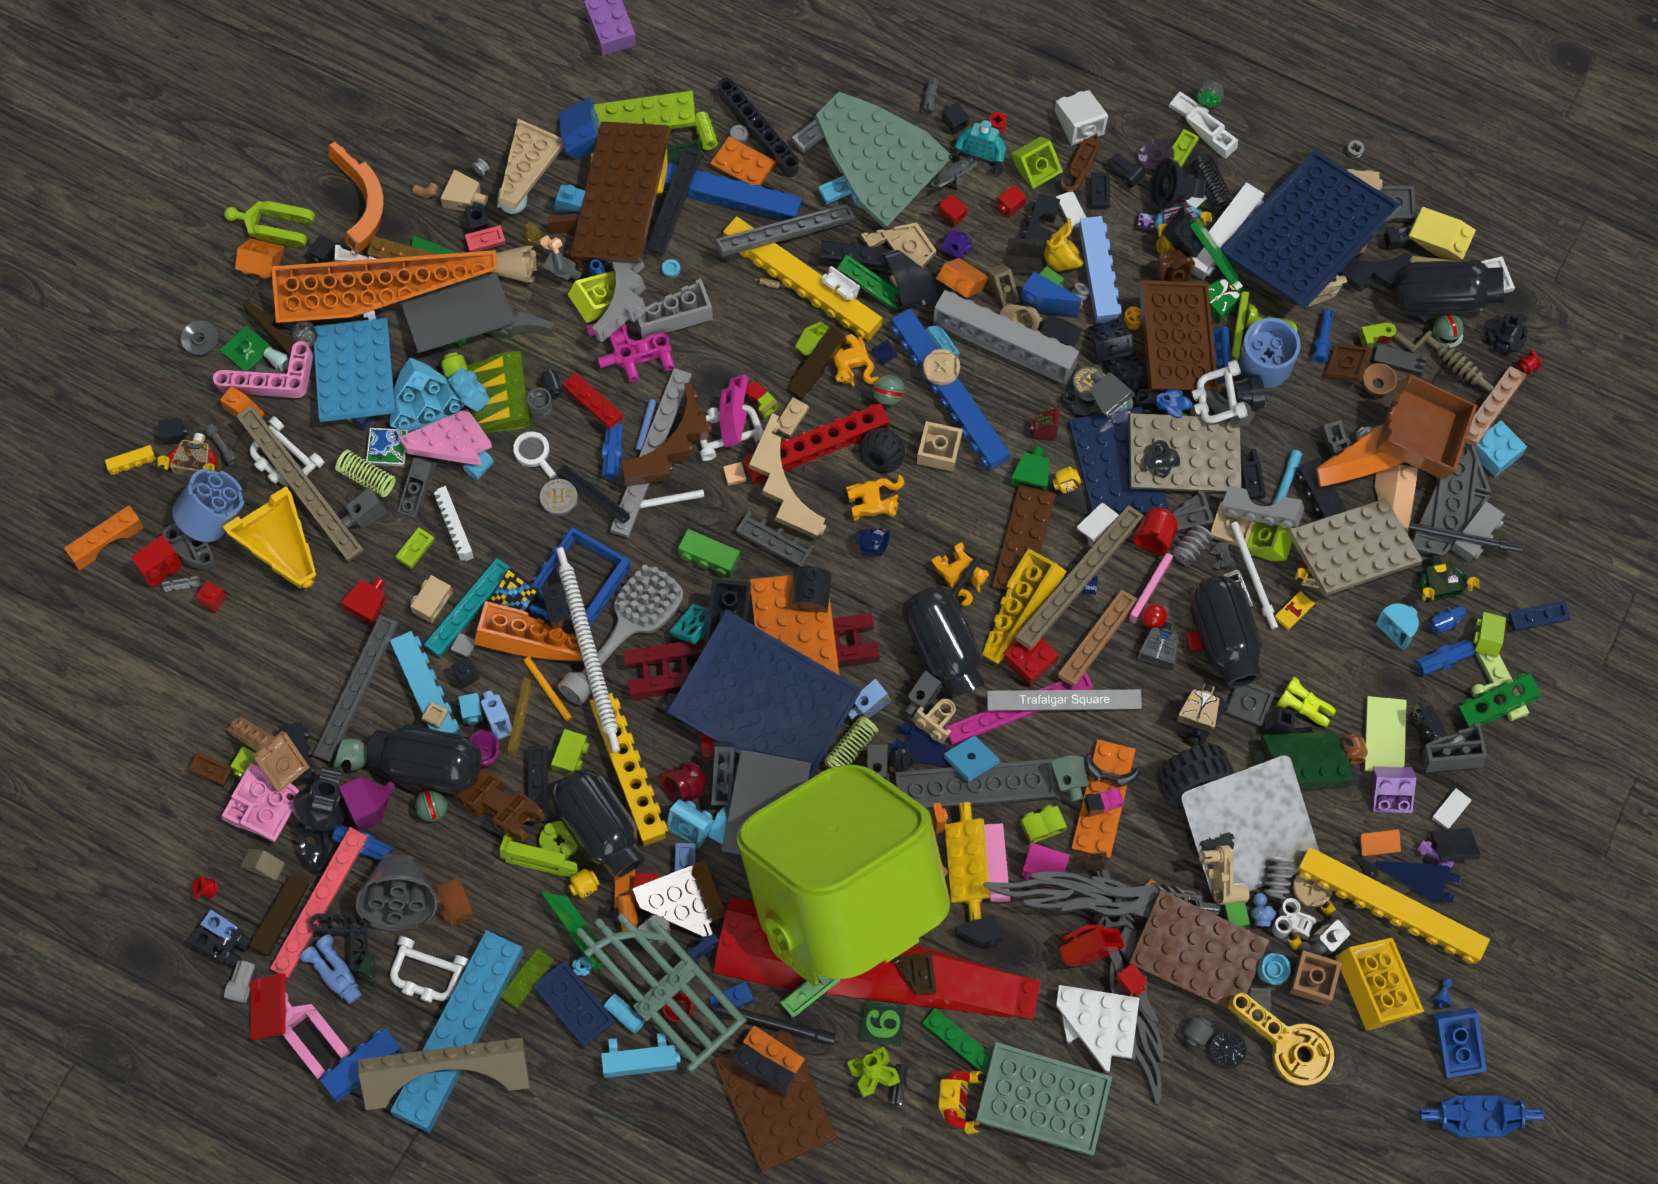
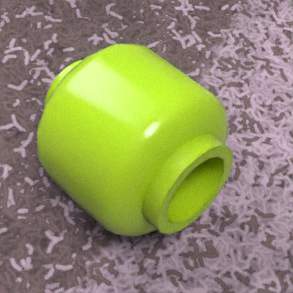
M457 352L443 357L441 366L447 379L453 376L461 367L468 371L464 356L458 355Z

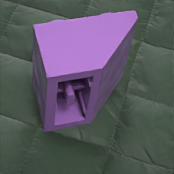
M1373 766L1371 781L1373 812L1412 813L1416 776L1412 767Z

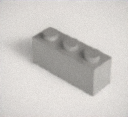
M1485 502L1462 533L1493 539L1492 533L1494 530L1499 531L1504 524L1502 519L1505 514L1488 502ZM1457 539L1451 550L1470 563L1473 558L1478 559L1483 552L1481 547L1483 545Z

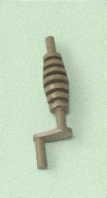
M1428 331L1416 345L1400 332L1395 334L1394 338L1409 349L1411 353L1415 354L1427 342L1437 350L1439 358L1444 356L1442 361L1444 363L1448 362L1447 367L1449 369L1453 367V373L1456 374L1460 370L1458 373L1459 377L1465 376L1464 380L1467 382L1472 379V385L1479 384L1488 393H1491L1494 389L1491 384L1483 379L1484 374L1481 371L1477 374V366L1472 368L1474 363L1471 360L1467 362V356L1461 358V352H1457L1454 355L1456 349L1451 348L1448 350L1450 347L1448 344L1441 345L1432 337L1433 332Z

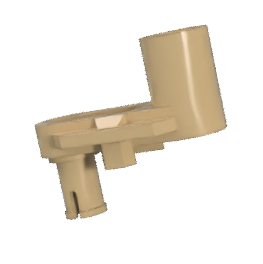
M1224 845L1217 846L1215 850L1200 851L1199 855H1204V857H1199V861L1202 864L1213 862V869L1207 870L1208 879H1213V897L1216 904L1225 905L1243 901L1246 903L1249 899L1247 885L1245 883L1233 884L1234 862L1231 847Z

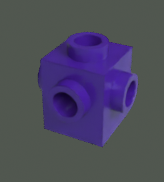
M952 230L947 234L941 250L949 253L948 255L952 258L961 259L965 255H969L972 249V245H970L972 239L965 232Z

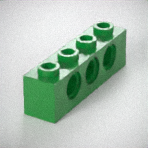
M1525 673L1521 674L1511 683H1501L1497 686L1498 689L1491 692L1490 690L1484 691L1479 694L1480 697L1474 700L1470 698L1463 701L1459 709L1468 728L1480 722V726H1483L1541 699V692L1531 673L1528 675ZM1519 688L1523 693L1520 696H1514L1512 691ZM1496 697H1503L1505 701L1503 704L1498 705L1494 702V699ZM1479 705H1484L1487 707V710L1479 713L1476 711V708Z

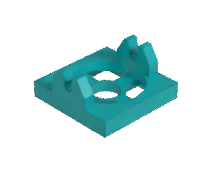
M692 604L669 633L673 637L695 644L700 638L705 640L709 609ZM703 615H706L705 620L703 622H700V618ZM697 627V629L693 632V634H691V633H692V632H691V629H694V628Z

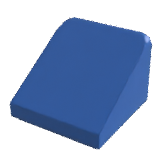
M540 603L531 605L532 616L545 621L550 620L546 605Z

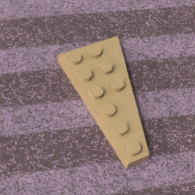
M520 119L517 120L499 203L513 209L517 208L564 148L561 137Z

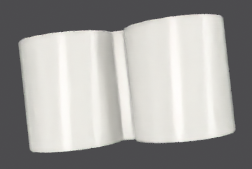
M1289 898L1284 901L1279 909L1280 917L1272 925V933L1278 938H1284L1289 933L1298 934L1302 939L1308 940L1311 928L1316 924V919L1299 912V902L1296 899ZM1285 906H1291L1294 909V913L1287 912ZM1278 924H1284L1287 927V930L1283 931L1279 929Z

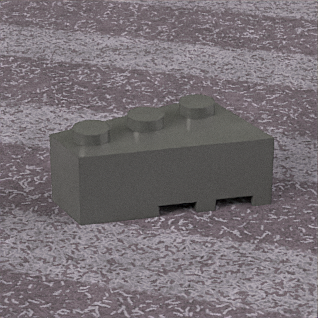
M1480 722L1468 729H1461L1456 734L1445 736L1426 744L1422 753L1425 772L1482 768L1488 757Z

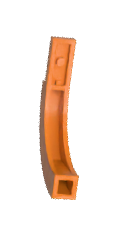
M333 142L329 145L328 157L357 184L365 199L366 210L362 218L355 226L346 231L345 244L358 254L371 243L379 229L383 210L382 188L377 176L366 162L359 165L357 160L346 153L343 147Z

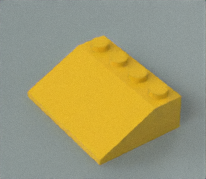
M1393 938L1349 947L1335 956L1337 961L1342 962L1341 972L1366 1031L1380 1028L1424 1012Z

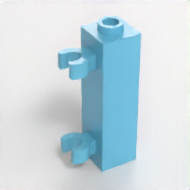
M665 1033L657 1034L658 1047L618 1051L617 1038L608 1039L610 1052L601 1053L604 1078L676 1070L677 1063H681L680 1052L675 1051V1045H666Z

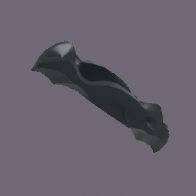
M298 820L297 838L299 848L311 872L316 875L324 869L327 863L330 842L328 831L314 830L307 827ZM313 836L317 841L316 845H308L306 837Z

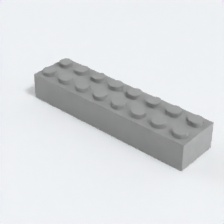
M944 290L935 306L933 325H941L944 330L1057 382L1067 385L1076 368L1079 351L1073 346H1066L1055 338L1044 336L1038 330H1031L1020 322L1009 320L1005 315H998L987 307L976 305L972 300H965L959 297L954 292Z

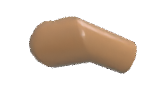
M430 183L427 188L415 185L412 193L428 199L437 194L438 186L434 183Z

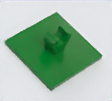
M246 325L220 349V352L242 371L249 372L264 358V351L271 346Z

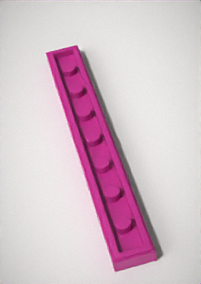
M1085 672L1075 687L1062 680L1039 690H1093L1094 687L1087 672ZM986 710L944 727V730H951L948 739L951 746H954L974 735L977 737L1039 711Z

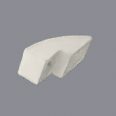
M1197 106L1185 117L1196 133L1223 158L1226 159L1237 149L1238 139L1224 130L1225 125Z

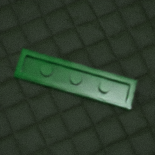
M1196 217L1192 220L1190 227L1229 283H1236L1239 275L1200 219Z
M846 254L836 270L897 312L899 308L895 303L894 296L896 293H899V290Z

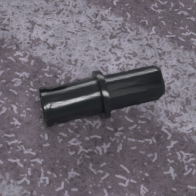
M896 1064L895 1067L900 1082L893 1085L891 1104L901 1106L903 1104L905 1087L908 1085L906 1077L909 1066Z

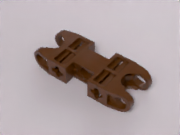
M483 769L480 771L478 781L473 786L453 794L465 809L477 817H480L484 811L493 815L492 820L495 828L506 836L520 842H524L528 838L527 833L521 828L523 823L526 821L542 822L546 818L541 808L521 792L517 791L512 798L503 793L504 786L502 780Z

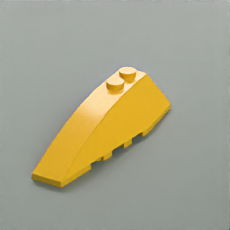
M1028 548L1008 581L1006 596L1001 600V610L999 615L996 614L994 620L996 624L993 631L989 634L982 655L998 664L1003 659L1004 653L1017 642L1015 640L1016 635L1056 590L1067 571L1053 561Z

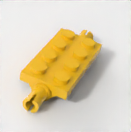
M964 802V805L962 803L958 804L960 821L945 824L951 903L966 902L969 910V922L982 919L980 903H982L983 899L991 898V892L983 886L984 882H990L984 819L972 820L971 803Z

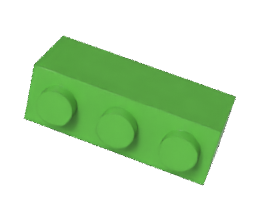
M690 529L687 530L678 547L679 556L683 560L698 563L704 569H712L722 577H731L740 560V551Z

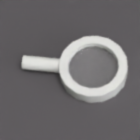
M537 432L521 434L513 445L517 461L527 467L540 465L550 479L554 478L556 473L545 461L549 455L547 439Z

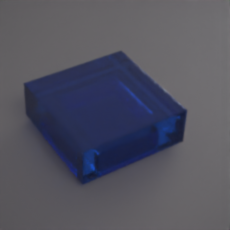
M888 340L872 348V353L881 365L897 357V352Z

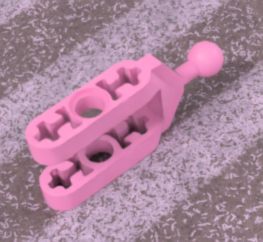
M286 993V1034H283V1036L315 1077L319 1079L325 1071L292 1030L293 1027L306 1017H309L341 1059L349 1055L350 1052L312 1004L292 1007L288 1002L289 997Z

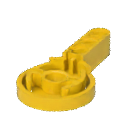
M1239 993L1229 1000L1230 1010L1271 1042L1273 1063L1283 1079L1294 1085L1308 1086L1320 1082L1329 1074L1334 1062V1050L1330 1039L1322 1030L1309 1024L1286 1026L1245 993ZM1237 998L1244 1002L1243 1008H1239L1236 1005ZM1253 1011H1256V1012L1259 1013V1015H1260V1020H1259V1021H1255V1020L1253 1019V1017H1252V1012H1253ZM1269 1024H1273L1275 1026V1034L1269 1032ZM1300 1047H1306L1310 1051L1311 1057L1308 1062H1302L1298 1058L1297 1051Z

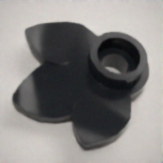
M1073 385L1060 398V403L1064 408L1071 409L1080 416L1090 415L1089 407L1096 402V400L1086 401L1080 398L1074 392Z
M1157 440L1151 445L1150 452L1144 458V467L1146 470L1155 468L1156 472L1162 478H1165L1171 471V465H1180V457L1176 450L1169 448L1165 441ZM1160 446L1163 448L1162 453L1158 451Z

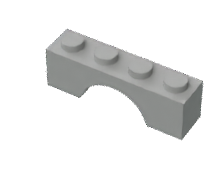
M1228 486L1222 503L1224 513L1231 518L1241 517L1248 521H1261L1267 525H1281L1286 529L1298 527L1304 511L1302 500L1282 497L1271 506H1258L1251 502L1247 489Z

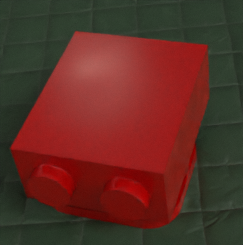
M1087 925L1062 937L1063 942L1067 944L1061 946L1060 950L1062 952V960L1066 963V966H1088L1124 948L1125 945L1118 928H1105L1104 925Z

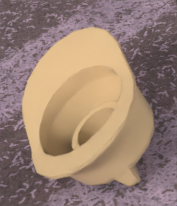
M1009 304L1003 307L1000 315H1005L1014 322H1020L1031 330H1038L1039 323L1042 321L1038 311L1031 306Z

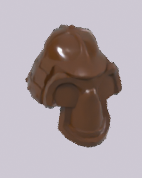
M1171 249L1161 253L1154 265L1156 278L1158 281L1189 282L1192 266L1195 265V261L1187 257L1181 250Z

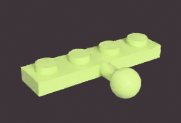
M1480 652L1476 653L1490 684L1474 685L1471 689V694L1475 699L1480 697L1479 694L1484 691L1490 690L1491 692L1498 689L1497 686L1501 683L1513 682L1500 655L1495 657ZM1517 688L1512 691L1514 696H1520ZM1498 697L1500 703L1503 704L1505 699ZM1523 706L1508 713L1507 716L1510 721L1527 716L1529 711L1526 706Z

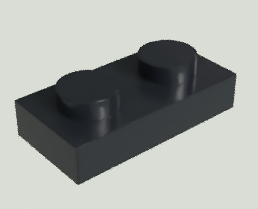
M1091 172V208H1110L1109 173Z

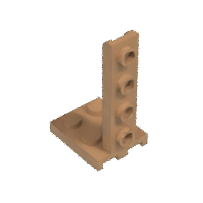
M242 716L232 721L231 725L226 728L233 737L257 751L252 757L277 792H281L310 768L284 731H281L274 737Z

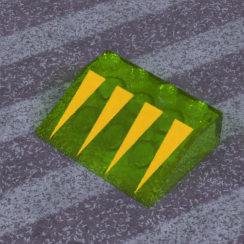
M521 351L500 353L467 365L468 371L471 370L475 373L478 382L485 387V392L491 399L478 412L472 409V416L484 433L531 427Z

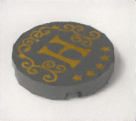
M1094 367L1079 369L1072 379L1074 392L1086 401L1095 400L1090 391V388L1095 383L1090 376L1099 369Z

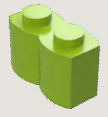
M1052 805L1042 808L1040 813L1034 814V812L1025 814L1020 823L1029 845L1061 834L1067 829L1058 806L1052 807Z

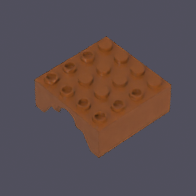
M1410 374L1397 385L1376 449L1436 477L1445 479L1456 472L1477 405Z

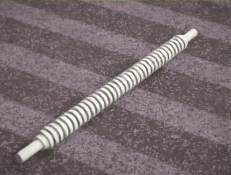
M560 547L556 549L561 565L558 572L566 601L568 602L575 633L577 634L576 637L591 685L593 698L595 699L602 730L609 737L613 753L619 752L620 747L616 737L618 726L614 711L612 710L610 697L608 696L606 683L604 682L602 669L600 668L601 665L574 569L567 562L564 548Z

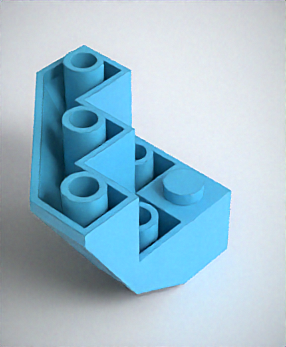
M409 358L400 371L394 388L395 413L390 415V426L412 431L460 412L465 404L451 383L443 375L427 364Z

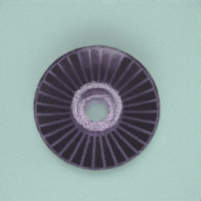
M1151 140L1140 148L1138 154L1139 161L1145 168L1154 170L1162 159H1174L1175 151L1173 146L1165 140Z

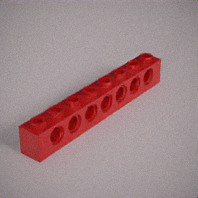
M871 404L862 411H854L847 417L834 419L830 424L825 426L819 425L810 432H802L795 438L781 441L780 454L786 456L781 458L783 471L786 472L860 442L863 436L873 429L887 428L889 430L890 420L882 404ZM870 420L871 423H864L863 421ZM849 426H851V427H853V428H855V429H854V430H847L846 428L849 427ZM835 433L838 436L830 437L829 434ZM818 440L820 443L813 444L812 441ZM801 447L803 450L796 451L795 448ZM754 452L743 458V466L752 485L768 479L767 476L748 468Z

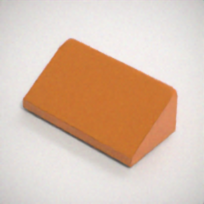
M1399 830L1364 833L1358 837L1361 856L1363 857L1401 852Z

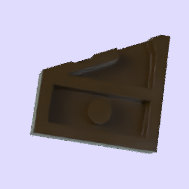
M932 953L899 955L893 959L894 964L916 996L936 994Z

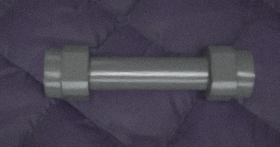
M214 424L207 426L205 432L210 439L215 441L223 453L226 463L229 466L235 464L238 458L233 450L230 451L219 435L220 432Z

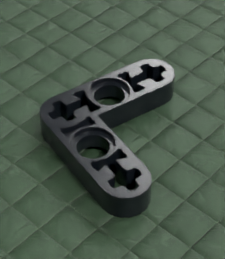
M317 913L309 919L308 928L313 933L347 935L348 967L352 973L360 974L368 967V936L365 918L362 919L359 915ZM318 919L319 923H326L328 921V924H322L318 928L314 922ZM334 919L342 922L341 929H336L333 926ZM355 921L361 925L358 929L355 925H350L347 928V924H353ZM353 940H360L362 948H354ZM357 959L359 963H362V966L359 968L354 964Z

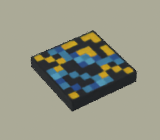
M508 568L490 600L495 604L528 612L540 590L513 568Z

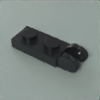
M1251 449L1250 456L1252 461L1249 462L1246 460L1245 451L1240 450L1244 489H1247L1250 499L1265 498V485L1256 449Z

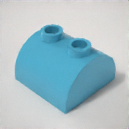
M1392 604L1382 611L1375 625L1404 651L1418 629V613L1412 606Z
M680 799L670 809L666 826L670 832L686 842L696 843V848L699 849L709 835L714 820L709 812L703 811L701 813L698 811L693 802H684Z

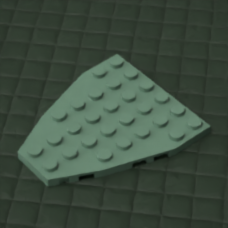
M838 92L814 117L817 125L820 127L822 138L825 137L828 144L827 150L839 172L843 173L847 179L849 189L852 188L857 203L884 229L950 160V153L927 131L877 105Z

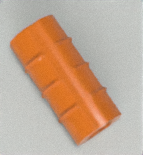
M633 894L617 896L619 915L621 913L624 914L628 921H631L638 929L639 923ZM621 923L622 931H628L624 924Z

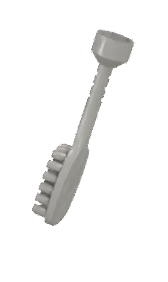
M643 565L642 569L636 571L625 583L614 605V612L618 618L617 624L609 639L597 652L601 666L614 650L634 633H653L671 619L683 600V590L675 579L668 576L666 572L658 570L657 567L651 568ZM584 668L582 672L567 673L558 684L560 692L577 705H582L592 693L586 669Z

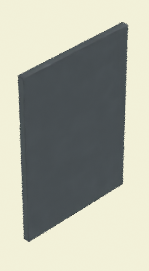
M496 272L400 301L418 353L515 324L512 310H510Z
M741 750L722 851L741 855L737 843V834L742 824L757 811L807 782L811 763Z

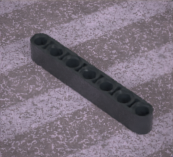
M730 78L721 79L718 83L720 99L740 123L747 128L748 132L767 155L775 160V164L787 177L796 176L799 172L798 157L734 81Z

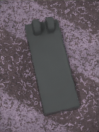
M1378 344L1373 363L1386 364L1392 369L1422 376L1427 357Z

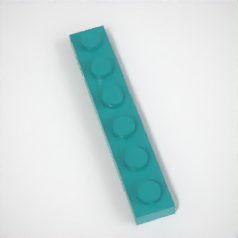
M496 558L426 641L424 646L438 657H441L458 637L459 633L465 629L484 606L485 601L491 598L510 567Z

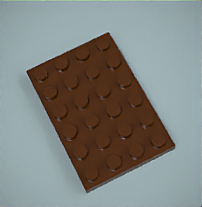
M1141 280L1138 283L1149 391L1181 390L1192 392L1197 389V382L1202 375L1217 370L1208 283ZM1218 378L1207 381L1204 384V389L1218 391Z
M1159 890L1128 964L1134 963L1137 968L1231 1011L1229 1000L1239 993L1247 994L1257 971L1258 963L1263 957L1269 940L1170 893ZM1237 998L1236 1005L1241 1008L1243 1001Z
M780 1030L770 1035L800 1055L790 1032ZM739 1048L713 1059L761 1172L837 1140L804 1063L797 1071L795 1081L788 1093L784 1096L732 1067V1060Z

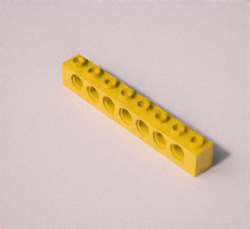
M610 693L608 696L610 697L612 710L617 722V731L621 732V735L617 737L620 749L626 748L628 750L627 753H613L609 737L602 730L595 699L590 700V706L634 823L637 826L642 844L647 846L666 839L665 832L668 829L665 821H661L658 814H661L658 803L653 802V789L651 785L647 786L645 779L648 777L645 768H640L638 763L641 761L638 750H633L632 744H634L632 734L631 732L627 733L625 729L628 726L625 716H620L619 709H621L619 700L618 698L614 699L612 693ZM631 765L634 767V770L627 772L624 770L625 767ZM634 783L641 784L639 789L631 788ZM642 800L648 802L645 807L638 806V803ZM648 818H652L655 820V822L651 825H647L644 823V821Z

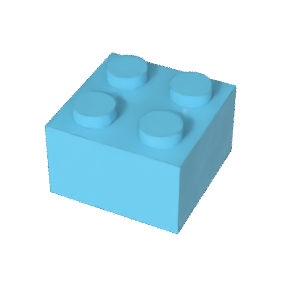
M1500 420L1487 431L1477 445L1476 451L1482 465L1496 477L1519 459L1527 446Z

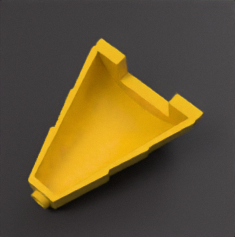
M287 486L271 495L268 503L246 517L240 519L238 516L222 526L228 536L251 551V554L271 566L273 571L298 588L304 587V589H307L314 584L313 580L316 577V572L309 545L305 541L301 521L298 519L293 497Z

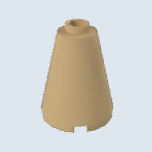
M527 245L496 253L498 269L488 273L496 272L498 276L524 282H533L536 277L532 276L533 271H537L536 252L531 250L533 246Z

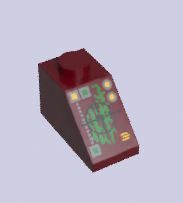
M1060 408L1035 415V420L1031 421L1030 432H1033V439L1056 440Z

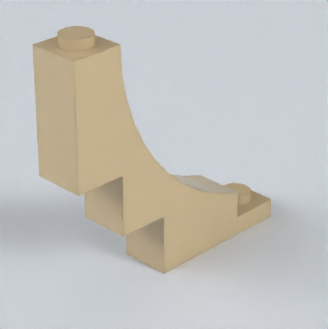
M772 413L748 468L768 477L761 494L782 503L774 521L816 539L818 535L823 534L826 525L823 524L825 518L804 505L789 486L780 457L781 437L772 434V432H777L780 425L777 422L779 416Z

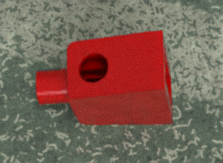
M378 577L373 580L371 585L363 580L360 581L341 601L343 609L375 626L386 602L385 593L381 591L385 582Z

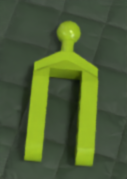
M258 201L246 213L238 212L234 207H228L224 211V216L228 221L236 219L245 220L249 236L261 241L300 249L305 248L307 237L304 234L258 225L261 214L306 225H311L315 217V213L309 209L271 201Z

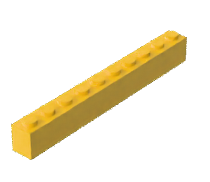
M736 216L723 231V237L754 228ZM776 243L739 252L743 257L751 259L757 267L767 270L770 276L777 277L786 287L794 289L800 297L810 300L813 306L824 310L830 318L840 321L843 327L853 330L862 339L864 338L869 342L882 326L881 316L855 298L846 300L837 293L838 286L833 290L826 284H823L821 280L822 275Z
M1311 847L1305 851L1296 870L1303 879H1311L1317 882L1319 887L1335 891L1338 897L1348 898L1354 901L1353 903L1356 906L1372 910L1371 913L1375 916L1385 917L1390 920L1391 924L1407 928L1410 934L1420 935L1426 938L1428 943L1442 946L1444 951L1452 955L1457 954L1461 956L1462 960L1469 964H1476L1481 960L1490 941L1489 938Z

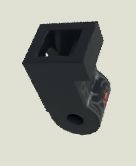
M1413 225L1396 229L1394 227H1387L1384 233L1387 250L1417 245L1416 242L1408 238Z

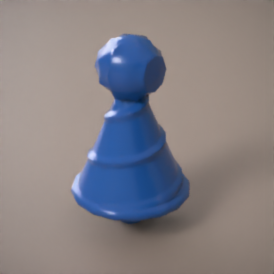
M1449 978L1442 980V989L1432 998V1002L1437 1004L1439 1009L1451 1007L1448 989L1452 987L1453 983Z

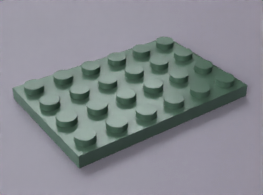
M995 1042L975 1122L1078 1153L1094 1156L1112 1076Z

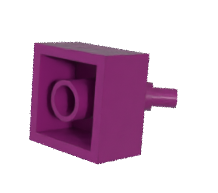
M360 777L339 787L358 831H365L382 823L389 802V795L395 788L394 783L389 782L386 785L379 786Z

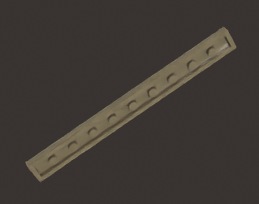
M251 405L238 414V420L344 558L349 562L364 551L255 408Z
M1128 505L1016 635L1015 640L1029 650H1032L1139 525L1144 515Z

